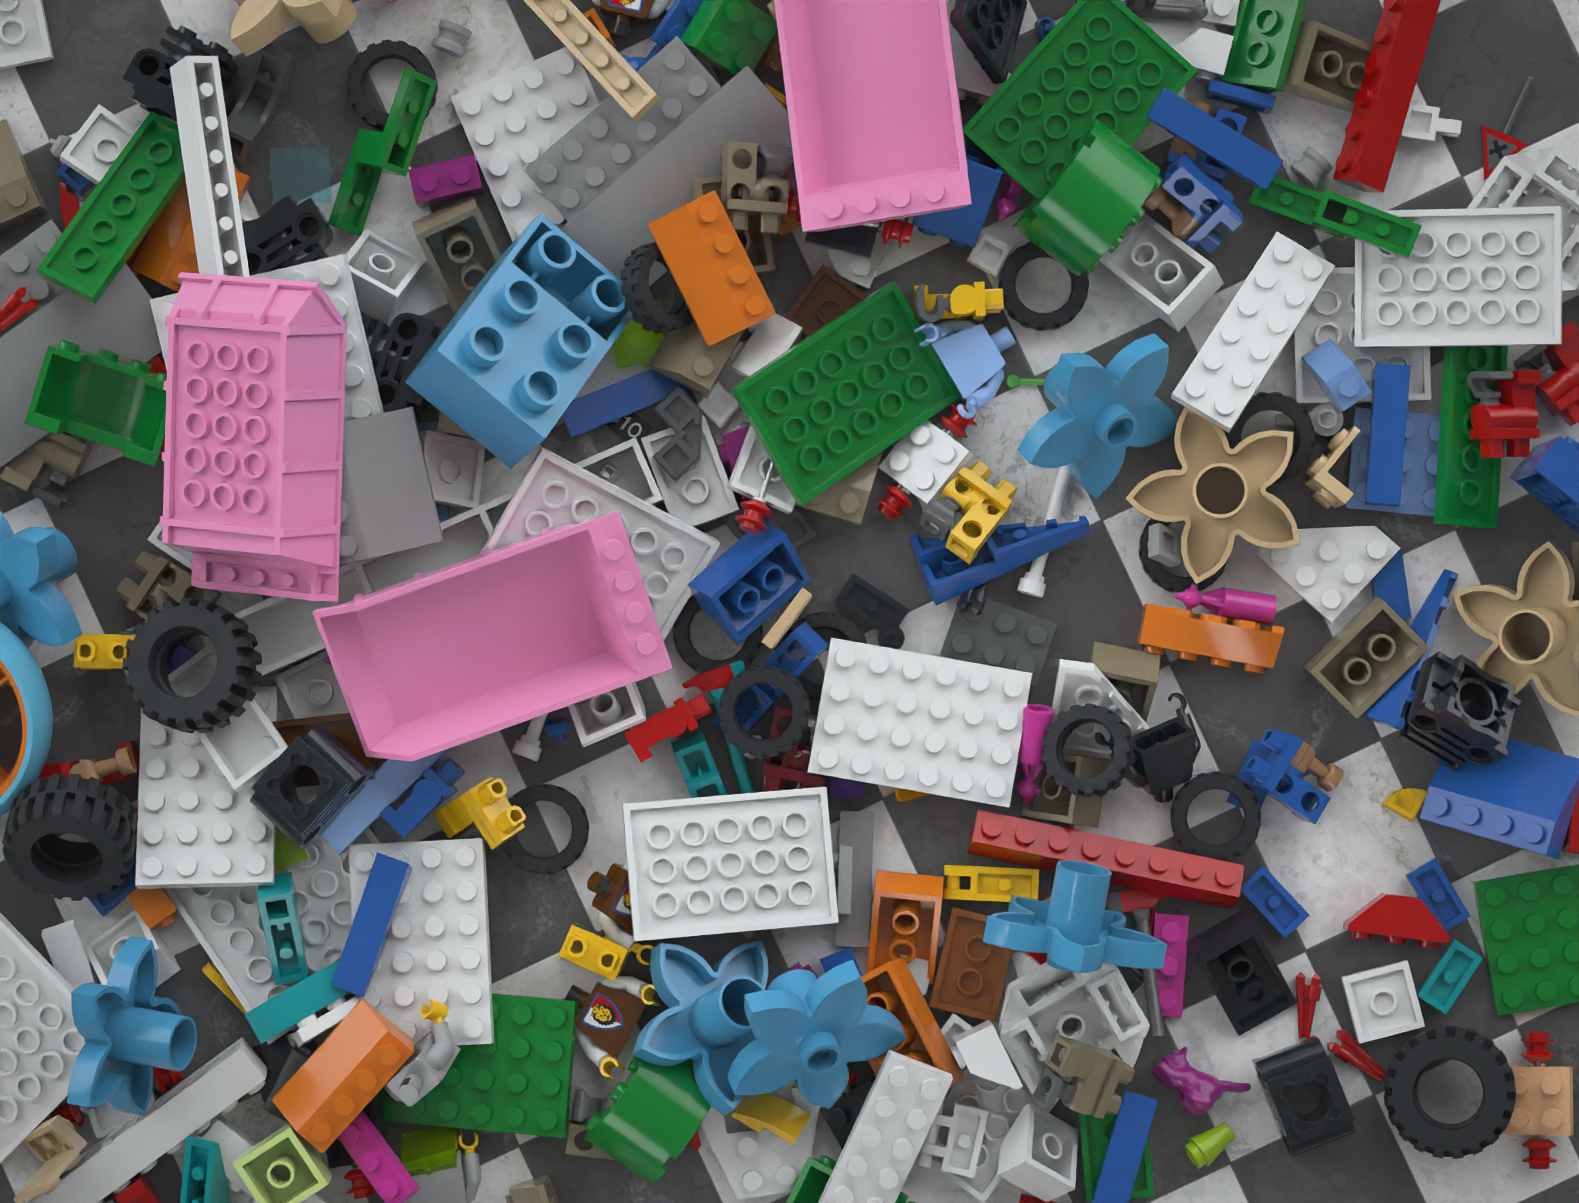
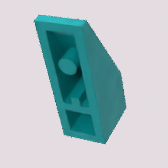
M292 872L275 874V886H257V900L275 985L302 981L309 977Z
M193 1136L186 1137L180 1203H231L219 1143Z

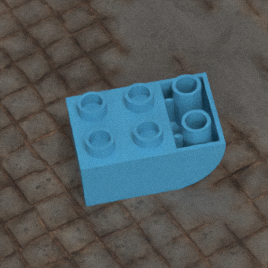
M539 213L483 277L406 379L405 383L512 469L548 436L632 318V312L627 311L624 304L627 302L625 295L622 296L621 294L623 282Z

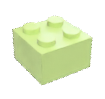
M290 1123L238 1155L233 1163L234 1168L258 1203H301L327 1186L333 1176L313 1145L299 1135Z

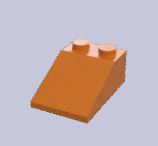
M876 870L866 974L889 961L901 958L900 956L903 954L907 955L903 957L906 963H910L914 958L929 961L927 978L930 979L929 985H933L944 877Z

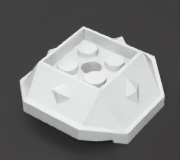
M1554 146L1504 156L1466 209L1561 206L1563 208L1562 293L1575 291L1579 287V163Z
M1103 962L1100 970L1078 973L1056 969L1044 963L1008 984L997 1034L1031 1094H1034L1044 1067H1050L1045 1061L1056 1034L1100 1049L1110 1050L1133 1068L1150 1024L1116 965ZM1077 1018V1023L1072 1029H1062V1025L1067 1019ZM1065 1047L1059 1052L1058 1058L1060 1062H1062L1067 1049ZM1057 1073L1065 1081L1070 1082V1077L1062 1076L1059 1073Z

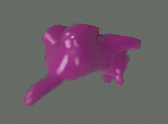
M1187 1047L1164 1054L1157 1067L1151 1070L1152 1075L1163 1086L1179 1091L1180 1106L1186 1113L1193 1116L1206 1114L1207 1110L1213 1107L1214 1103L1221 1098L1225 1091L1242 1093L1251 1089L1249 1083L1219 1080L1213 1075L1191 1067L1186 1058Z

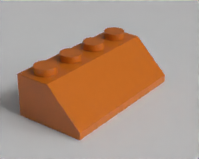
M234 169L240 205L252 180L249 176ZM186 178L153 223L130 268L132 271L176 293H179L181 283L178 279L180 272L199 274Z
M715 190L647 224L708 347L776 314Z
M901 957L889 961L861 976L867 989L866 1005L878 1006L892 1013L899 1020L907 1037L891 1051L952 1074L953 1080L950 1087L964 1080L965 1077L905 959ZM887 1052L868 1060L876 1076Z
M362 998L272 1098V1102L294 1130L323 1154L414 1053V1040Z

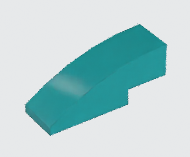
M703 731L671 742L691 798L727 795Z
M340 959L244 1014L261 1044L349 993L331 985Z

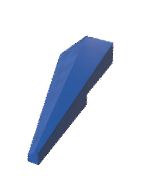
M1079 516V521L1060 524L1057 523L1056 519L1046 520V525L1027 527L1025 522L999 525L978 551L977 556L970 565L945 547L950 531L944 542L937 537L921 539L919 534L909 536L924 584L934 604L937 606L1091 532L1086 516Z
M1446 569L1443 570L1409 625L1430 648L1361 717L1378 724L1388 725L1397 730L1403 729L1406 721L1403 717L1409 703H1412L1422 663L1429 658L1440 627L1437 623L1443 609L1447 608L1448 597L1458 577L1457 573Z

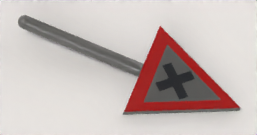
M1532 76L1527 78L1502 133L1482 124L1484 180L1490 176L1504 156L1517 154L1528 145L1508 135L1534 81Z

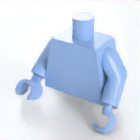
M945 320L935 324L925 323L914 329L915 333L921 331L926 335V340L919 343L921 347L929 344L932 345L959 392L962 401L966 400L968 412L963 409L962 404H959L957 406L959 414L966 419L973 418L975 411L982 408L995 397L1004 379L1003 368L1006 362L1000 353L1016 344L1011 332L1005 326L989 336L983 324L975 325L971 320Z

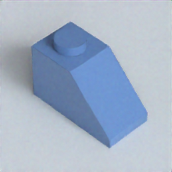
M1331 339L1301 357L1338 414L1372 393L1355 365Z

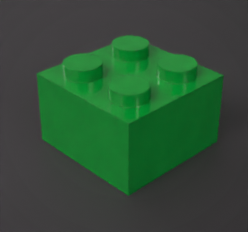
M703 0L680 40L689 50L727 76L733 78L746 66L754 71L778 30L777 21L747 0Z

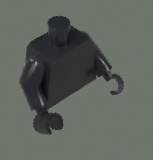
M1178 692L1172 693L1168 697L1169 702L1173 697L1180 700L1181 707L1175 710L1178 717L1132 736L1136 743V748H1133L1136 759L1134 764L1131 763L1129 768L1131 773L1127 780L1134 787L1142 788L1148 794L1153 795L1154 800L1160 803L1171 801L1174 798L1173 788L1191 779L1193 764L1201 748L1190 714H1185L1184 711L1187 707V701ZM1096 732V742L1101 746H1109L1112 751L1110 756L1113 759L1115 752L1113 736L1110 733V739L1107 742L1101 732Z

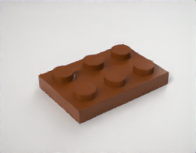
M952 907L929 1007L990 1020L991 1022L996 1021L1012 949L983 942L988 915Z

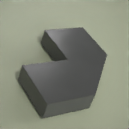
M677 387L654 409L673 429L676 435L652 457L675 482L701 460L703 412L680 387Z
M768 506L773 515L772 517L764 518L763 521L785 532L795 551L818 535L798 507H794L790 514H786ZM742 507L739 508L740 511L729 515L723 520L737 540L747 533L739 528L740 523L735 520L737 515H744L745 510Z

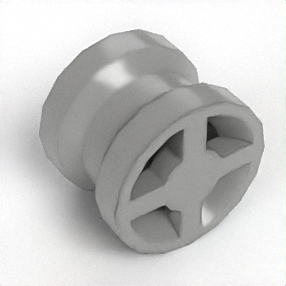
M440 20L439 35L433 39L431 46L449 55L462 58L465 52L463 48L464 43L470 39L472 32L453 22Z
M1308 146L1303 152V158L1300 161H1295L1290 166V169L1304 184L1315 189L1320 183L1319 178L1323 174H1328L1333 167L1323 155Z

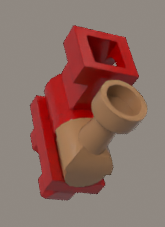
M136 740L118 744V750L115 752V756L61 763L59 764L61 771L54 774H62L63 777H70V774H81V778L90 779V777L99 779L100 784L105 786L139 775L140 753ZM51 775L45 776L46 780L49 779Z

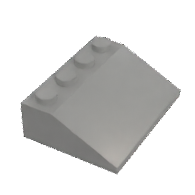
M409 407L345 421L339 565L444 541L414 408Z

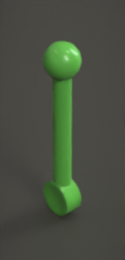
M1014 374L1008 376L1006 380L1007 386L1010 388H1016L1018 385H1044L1045 379L1019 378Z

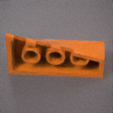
M1147 603L1143 607L1137 644L1145 646L1144 652L1164 655L1165 650L1178 652L1177 658L1197 662L1198 656L1211 658V665L1230 668L1231 662L1244 664V671L1264 674V668H1274L1285 627L1275 625L1271 628L1264 627L1252 621H1232L1222 616L1203 613L1194 614L1193 611Z

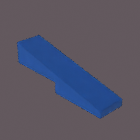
M1162 88L1146 118L1197 152L1206 154L1256 188L1267 190L1284 161L1167 88Z
M1376 363L1372 370L1370 436L1367 441L1366 505L1400 506L1411 365Z
M649 369L574 399L562 416L572 439L630 414H636L661 403L677 387H680L684 392L690 391V389L654 369Z
M804 622L793 630L763 666L772 665L779 669H785L795 679H799L829 645ZM758 683L748 687L740 695L736 704V716L740 726L746 733L785 694L781 688L768 683ZM717 715L711 723L723 734Z
M377 852L331 984L333 987L363 998L365 997L389 937L388 930L412 872L413 868L410 864Z
M1124 1090L1122 1104L1116 1115L1108 1140L1105 1158L1091 1203H1129L1157 1106V1099Z

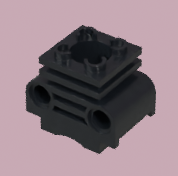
M181 25L178 30L170 26L166 30V33L176 44L164 38L159 43L170 57L155 49H142L135 54L122 78L134 85L132 89L135 92L131 99L139 103L143 110L149 113L152 111L176 122L177 116L170 67L185 56H218L221 82L230 85L232 78L223 68L235 74L238 70V66L232 60L233 55L228 53V49L213 41H210L209 45L204 44L201 39L196 38L197 33ZM155 66H159L158 71L149 76L150 70ZM222 85L226 116L228 117L235 108V101Z
M287 195L274 203L263 216L242 223L248 268L253 261L261 260L259 269L255 272H249L250 276L330 257L324 249L331 244L333 231L318 205H315L311 197L297 204L290 195ZM319 225V230L314 236L306 237L307 229L310 226Z
M402 313L394 318L389 327L384 321L378 320L376 322L372 317L365 315L363 326L380 398H382L385 391L395 390L394 400L389 404H382L384 413L409 407L427 412L430 402L405 383V381L438 338L441 327L435 326L436 321L413 313ZM417 326L416 336L413 339L404 340V331L408 327Z
M1439 651L1422 663L1414 697L1405 712L1404 719L1406 721L1398 739L1452 771L1457 769L1458 765H1464L1466 760L1476 765L1488 766L1508 755L1509 750L1506 749L1515 709L1520 706L1521 700L1514 696L1516 687L1501 678L1486 673L1475 662L1465 656L1459 655L1452 659Z
M317 726L304 738L297 736L252 786L255 793L251 797L250 803L300 849H306L316 837H320L343 809L365 787L364 783L374 772L341 744L330 731L323 726ZM309 769H313L319 778L320 788L316 798L309 804L304 805L297 796V781L301 774Z
M1314 1035L1304 1041L1252 1060L1261 1089L1290 1157L1293 1158L1356 1133L1353 1124L1355 1119L1331 1058L1326 1055L1318 1037ZM1302 1082H1317L1321 1090V1099L1317 1108L1309 1114H1294L1290 1104L1293 1090Z

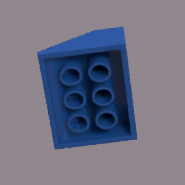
M1559 436L1534 446L1529 452L1530 457H1525L1509 478L1579 533V443L1568 436L1565 439Z
M1508 739L1506 749L1509 750L1508 755L1494 764L1481 766L1466 760L1464 765H1458L1454 771L1442 764L1439 765L1429 785L1420 819L1557 860L1559 859L1579 792V758Z

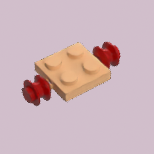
M1545 1031L1527 1032V1038H1521L1520 1040L1527 1043L1528 1051L1521 1053V1056L1527 1061H1531L1530 1065H1510L1515 1077L1516 1100L1514 1112L1503 1134L1531 1135V1139L1522 1144L1523 1147L1529 1149V1156L1522 1159V1162L1529 1163L1530 1169H1550V1163L1557 1162L1556 1159L1550 1157V1149L1556 1147V1144L1550 1139H1545L1546 1135H1574L1573 1067L1545 1066L1546 1061L1555 1057L1554 1053L1548 1051V1044L1555 1041V1039L1548 1038V1032Z

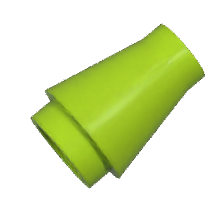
M1223 1122L1217 1127L1188 1138L1189 1143L1184 1145L1183 1148L1192 1163L1200 1169L1204 1165L1208 1167L1236 1137L1232 1129Z

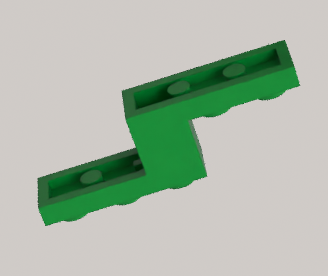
M404 68L383 133L359 128L328 221L329 225L350 234L361 236L381 173L406 177L437 84L436 80L414 70Z
M1274 176L1267 190L1255 187L1249 200V204L1335 237L1344 239L1346 235L1407 259L1410 257L1421 229L1419 224L1326 189L1324 194L1277 176Z

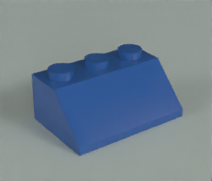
M765 521L763 523L767 526V531H759L757 535L746 533L688 584L700 607L736 645L745 640L796 595L802 587L804 588L811 581L785 532Z

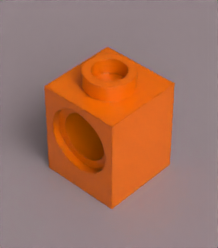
M164 888L136 889L126 896L149 929L159 926L163 930L178 920L175 914L178 912V908L169 898Z

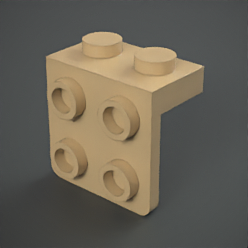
M1356 426L1349 430L1343 428L1341 431H1338L1326 446L1330 449V452L1326 456L1322 454L1320 458L1317 457L1305 472L1310 477L1304 484L1315 492L1313 498L1327 509L1330 506L1336 509L1345 505L1354 494L1330 475L1328 471L1360 432V429Z
M57 1115L39 1124L25 1138L23 1143L43 1164L16 1194L13 1200L16 1203H23L27 1200L33 1202L42 1193L50 1194L61 1183L62 1180L59 1176L64 1170L69 1171L80 1161L82 1156L79 1153L86 1146L87 1142L76 1132L74 1125L69 1120Z

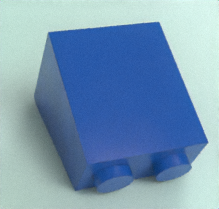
M965 141L972 205L953 210L914 216L912 224L917 226L918 231L929 236L939 234L950 238L949 241L956 246L967 248L969 245L975 248L1003 169L992 162L974 144Z

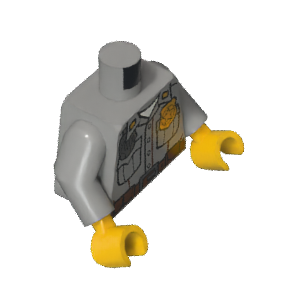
M430 999L431 1007L422 1005L420 1009L422 1018L433 1021L434 1025L431 1027V1031L414 1044V1053L384 1085L386 1092L392 1099L403 1102L409 1107L413 1106L443 1080L460 1051V1048L452 1040L448 1023L444 1022L448 1013L447 1006L433 999Z

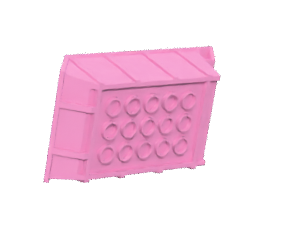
M774 0L802 231H826L953 210L972 205L947 1Z
M180 272L178 279L181 283V288L169 316L165 317V326H168L167 381H164L163 389L166 390L165 452H162V461H164L163 516H160V525H163L162 543L192 552L191 586L312 601L337 602L347 324L318 282Z
M619 510L579 524H564L553 529L546 527L540 529L542 533L491 551L489 548L481 550L480 555L426 574L422 572L416 573L412 579L364 596L362 593L354 595L353 600L344 604L313 611L312 613L365 755L367 757L412 762L673 669Z

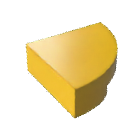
M1418 788L1400 789L1390 794L1381 805L1413 822L1425 801L1427 791Z

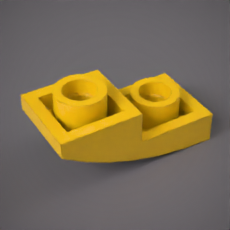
M765 1093L745 1095L731 1116L759 1134L763 1128H766L793 1145L811 1117V1114L790 1102Z

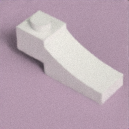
M74 919L42 930L41 936L54 969L74 989L90 982L98 984V976L89 959L88 950Z

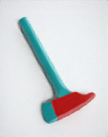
M739 660L704 671L682 683L683 688L695 686L703 692L708 691L718 713L723 690L736 675L745 670L744 662ZM723 731L741 794L755 793L744 754L734 744L731 745L728 742L727 736Z

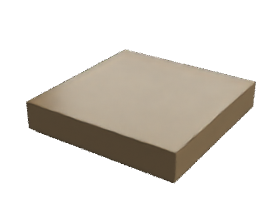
M802 587L762 640L763 645L770 650L775 649L812 600L810 592Z

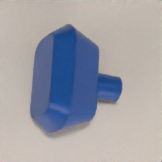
M1043 17L1035 22V29L1040 42L1055 27V22L1051 17Z
M565 717L547 721L544 730L549 737L556 736L557 742L564 741L563 734L569 732L570 721Z

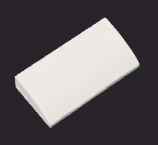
M210 643L168 675L170 685L177 695L181 697L193 696L201 692L211 682L217 668V652L214 643ZM255 697L252 702L246 700L242 705L246 711L239 718L231 715L229 717L231 723L221 729L213 726V731L208 733L195 731L232 788L241 793H244L253 786L288 747Z

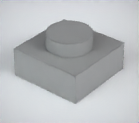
M1161 523L1149 526L1148 558L1170 568L1180 565L1181 533Z

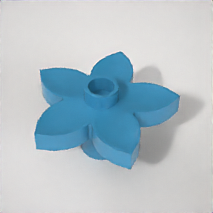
M1155 333L1142 337L1118 352L1106 369L1089 355L1082 353L1061 354L1058 363L1049 371L1044 382V394L1057 408L1044 415L1033 425L1025 435L1017 451L1030 464L1042 468H1058L1068 465L1072 477L1091 496L1097 499L1119 474L1124 463L1126 447L1142 448L1151 446L1166 439L1176 431L1178 422L1176 415L1154 394L1166 374L1169 362V346Z
M0 511V622L15 633L27 648L35 640L50 646H61L81 636L82 631L75 613L61 592L54 587V585L72 576L77 570L78 559L72 543L64 533L53 527H28L14 534L7 519Z
M1074 860L1057 862L1050 903L1011 895L1008 912L994 913L987 917L983 942L1003 948L1047 953L1046 963L1049 966L1078 973L1100 970L1103 962L1131 968L1163 969L1167 944L1148 934L1125 928L1127 920L1121 912L1105 910L1112 874L1110 870L1096 864Z
M130 936L119 949L112 963L107 985L90 982L80 985L71 992L74 1024L78 1033L84 1037L85 1045L79 1052L72 1069L68 1088V1104L90 1108L99 1107L109 1102L113 1108L119 1111L145 1116L153 1086V1067L182 1071L191 1062L197 1044L196 1024L191 1017L184 1016L177 1004L170 998L154 996L157 985L158 965L152 940Z
M761 940L744 943L723 955L712 968L703 957L693 950L680 945L660 943L651 949L650 972L653 985L659 997L670 1009L660 1013L644 1026L637 1037L632 1055L648 1063L661 1066H673L689 1059L693 1060L694 1077L700 1092L708 1103L724 1116L733 1111L745 1097V1095H734L727 1076L732 1062L740 1051L756 1039L744 1011V995L763 991L766 988L769 971L768 958L763 942Z
M853 959L832 968L818 979L810 971L792 970L778 976L769 985L767 990L744 995V1011L756 1039L743 1048L734 1059L727 1078L734 1095L765 1094L778 1090L795 1080L800 1093L806 1100L814 1105L830 1109L842 1096L848 1084L849 1071L846 1065L848 1062L865 1061L888 1052V1050H892L907 1037L899 1020L892 1013L878 1006L866 1005L867 989Z

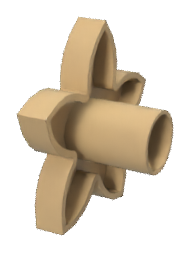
M234 0L240 8L231 26V41L247 57L275 40L295 18L315 42L319 44L329 43L339 38L350 28L356 18L357 8L351 0Z
M1184 407L1178 419L1174 437L1175 452L1182 466L1181 470H1162L1151 474L1139 482L1125 499L1141 514L1153 520L1165 523L1181 521L1186 523L1181 537V554L1185 567L1195 584L1213 576L1226 563L1231 555L1235 536L1237 535L1250 544L1265 549H1282L1300 544L1297 524L1290 510L1280 499L1266 492V488L1275 483L1287 468L1292 454L1294 432L1278 430L1258 432L1246 437L1234 449H1231L1222 428Z
M1549 540L1535 550L1523 564L1518 576L1517 593L1505 586L1486 584L1462 589L1453 593L1458 612L1465 623L1475 633L1493 641V645L1479 658L1477 662L1478 667L1486 673L1501 678L1516 687L1514 696L1522 692L1534 680L1539 693L1550 705L1564 713L1579 717V600L1573 601L1572 599L1575 579L1569 559L1555 540Z

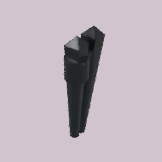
M988 582L962 594L956 604L959 613L967 612L968 607L971 606L972 614H982L987 597Z

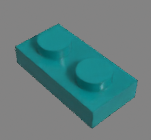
M1452 939L1416 993L1417 996L1446 1015L1483 958L1457 940Z

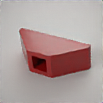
M1381 893L1344 921L1343 929L1352 931L1351 937L1372 940V934L1385 935V942L1405 944L1406 938L1418 939V946L1439 949V943L1449 944L1450 936L1423 901L1416 897Z

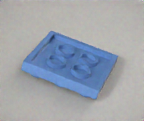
M1354 408L1352 427L1356 426L1360 429V432L1350 443L1347 488L1354 494L1345 504V509L1434 517L1440 415L1407 412L1400 506L1366 505L1367 441L1370 436L1371 409Z

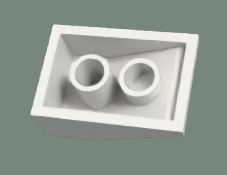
M1145 213L1134 226L1130 225L1122 234L1124 239L1119 247L1112 254L1106 251L1099 259L1100 265L1155 315L1177 332L1189 322L1224 284L1215 265Z

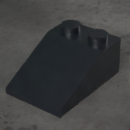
M1245 909L1185 942L1238 1036L1297 1003L1259 931Z

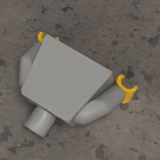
M474 1131L475 1142L471 1146L464 1145L462 1133L459 1135L458 1141L460 1146L465 1149L464 1155L458 1150L404 1166L420 1187L406 1203H471L475 1200L481 1182L479 1154L475 1153V1148L479 1144L478 1134Z

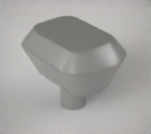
M60 135L56 140L53 138L49 140V144L52 145L50 152L57 161H60L61 153L72 140L70 136Z

